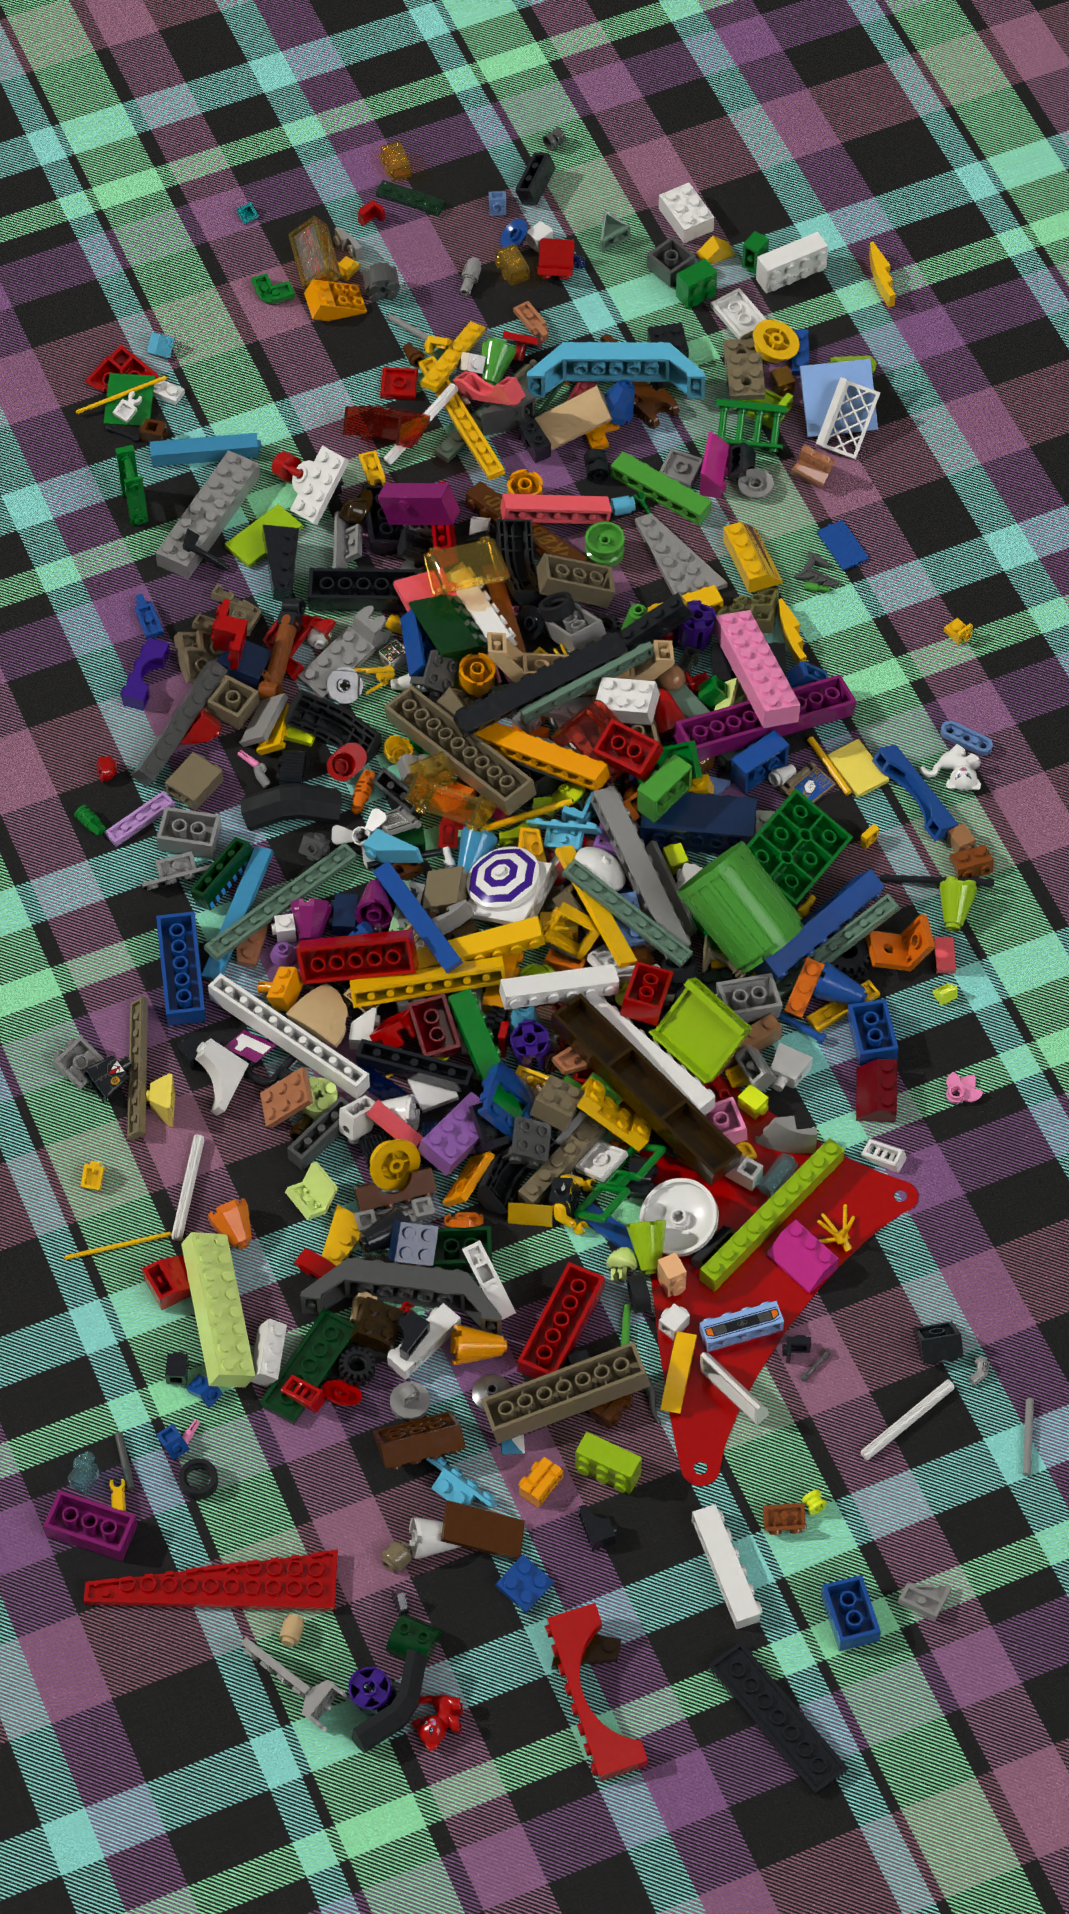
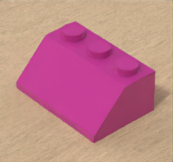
M710 431L701 469L700 495L721 498L722 491H726L727 481H724L728 473L729 444Z
M797 1220L793 1221L781 1232L767 1252V1256L809 1294L838 1268L839 1258Z

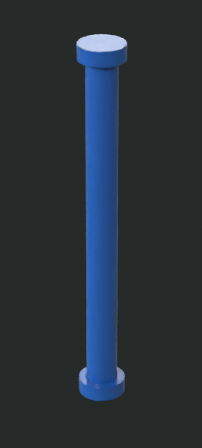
M781 1011L779 1019L816 1039L820 1045L824 1042L826 1038L825 1033H819Z

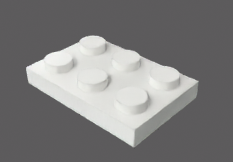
M740 288L710 303L711 309L737 339H746L753 335L756 325L761 321L767 320Z

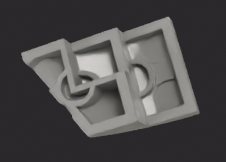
M794 1116L774 1118L763 1129L761 1136L755 1137V1142L763 1147L780 1152L811 1154L816 1152L817 1129L797 1130Z

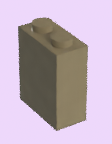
M193 752L166 780V793L196 811L223 782V772L218 765L211 764L205 757Z
M463 866L428 871L422 906L428 915L430 913L442 915L449 912V906L467 900L466 881L468 873Z

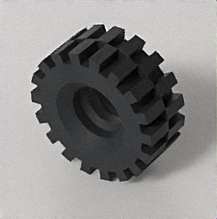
M865 937L848 949L855 953V957L847 959L839 956L831 963L852 979L854 976L856 979H859L861 974L864 976L870 968L871 958Z

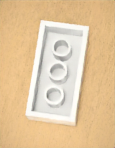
M816 232L758 256L757 282L765 293H769L802 278H807L809 275L823 271L827 267V243L819 232Z

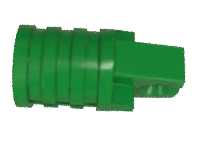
M82 805L76 810L74 817L87 830L96 835L104 834L107 828L87 805Z

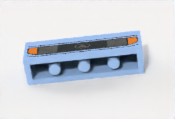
M766 1301L756 1307H745L741 1311L735 1313L728 1312L714 1319L707 1318L700 1322L699 1333L706 1352L783 1331L784 1320L777 1301Z

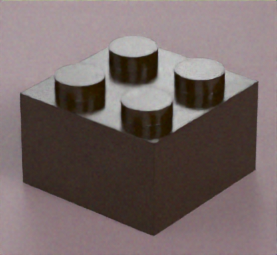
M367 1297L359 1306L350 1340L387 1354L395 1346L399 1332L397 1323L404 1314V1310Z

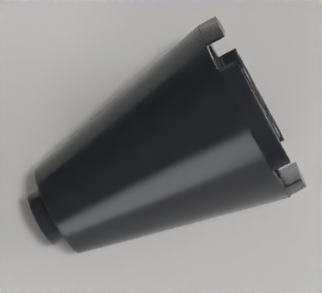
M394 1207L359 1234L358 1244L360 1248L367 1252L390 1248L394 1219L412 1221L410 1216L403 1214L402 1211L404 1209L402 1207Z

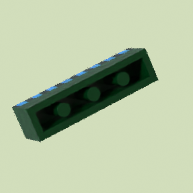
M235 837L189 891L196 905L211 911L241 876L253 852L249 842Z

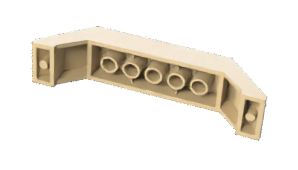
M487 632L488 656L514 683L520 681L528 673L531 675L536 673L537 669L544 665L547 667L552 665L553 661L557 658L569 656L562 654L522 653L506 638V633ZM654 640L652 644L654 647V657L614 678L654 681L674 665L672 641ZM599 686L583 695H597Z

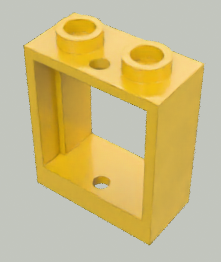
M562 902L560 907L556 906L553 910L550 922L547 920L542 927L545 941L582 961L600 935V932L590 916ZM562 915L589 930L580 944L553 930Z

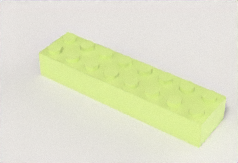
M191 1232L181 1245L209 1386L246 1388L256 1375L227 1234Z

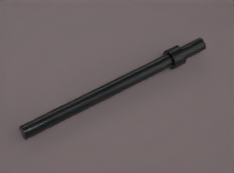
M880 874L881 882L940 884V882L946 880V877ZM975 876L971 878H958L960 881H975L977 888L979 886L994 887V879H979V877Z

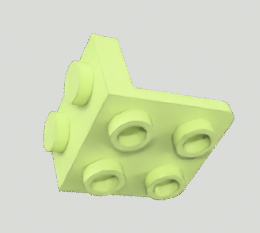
M315 1161L311 1163L303 1181L287 1187L285 1193L305 1218L310 1220L326 1214L338 1188L324 1169Z

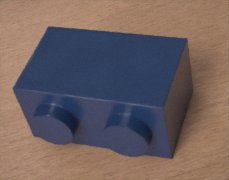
M335 893V900H331L333 917H329V928H332L333 936H348L352 931H356L355 910L359 903L358 894Z

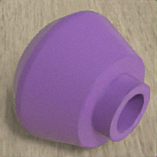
M279 942L271 950L270 959L275 965L286 967L295 961L296 951L289 943Z

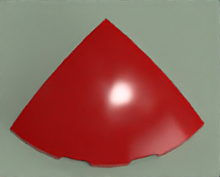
M120 345L111 356H107L85 382L99 391L107 392L109 373L155 376V379L159 375L137 356Z

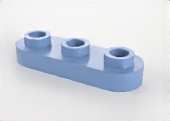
M946 721L942 724L940 733L944 739L981 756L991 753L993 742L990 738L954 721Z

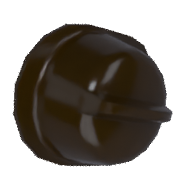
M366 489L357 498L347 499L339 517L351 523V526L360 525L371 509L373 502L372 492Z

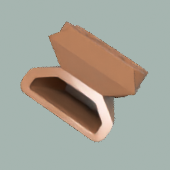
M803 445L798 455L799 461L789 474L822 489L835 460L809 446Z

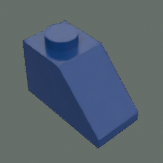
M801 661L787 671L788 682L792 688L828 678L827 671L805 661Z

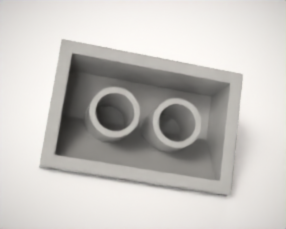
M772 973L716 983L717 997L746 1023L759 1021L771 1013L775 1018H779L783 1004Z

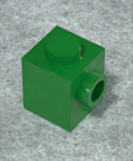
M716 675L712 676L698 686L699 700L710 708L714 707L728 698L727 684Z

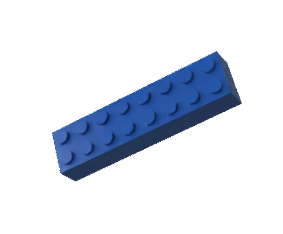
M872 869L856 875L802 921L804 927L790 942L775 954L769 955L763 960V963L752 970L756 975L772 973L774 981L777 979L781 980L788 974L787 971L790 968H795L802 962L800 959L811 955L817 945L821 946L828 940L830 934L837 933L842 928L840 925L851 921L857 911L861 912L868 906L867 903L870 900L877 899L881 895L880 891L885 886Z

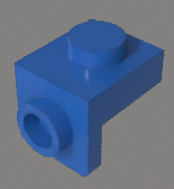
M200 1374L186 1388L189 1394L202 1399L208 1407H212L222 1395V1391L218 1386H209L208 1378Z

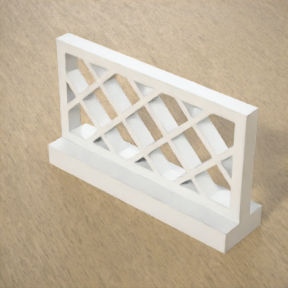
M840 377L815 446L856 460L880 392ZM848 387L856 388L859 395L849 398L847 394ZM867 393L876 395L874 401L866 405L862 396ZM860 397L864 406L855 410L851 401ZM849 402L852 412L843 415L840 409L841 405ZM866 409L868 417L860 421L856 412ZM854 414L858 423L848 426L845 417ZM843 419L846 428L837 432L834 424L836 421ZM859 425L862 433L854 438L850 429ZM848 430L851 440L842 443L838 434ZM837 436L840 445L836 447L827 445L829 438ZM853 442L856 447L854 455L846 452L844 445Z

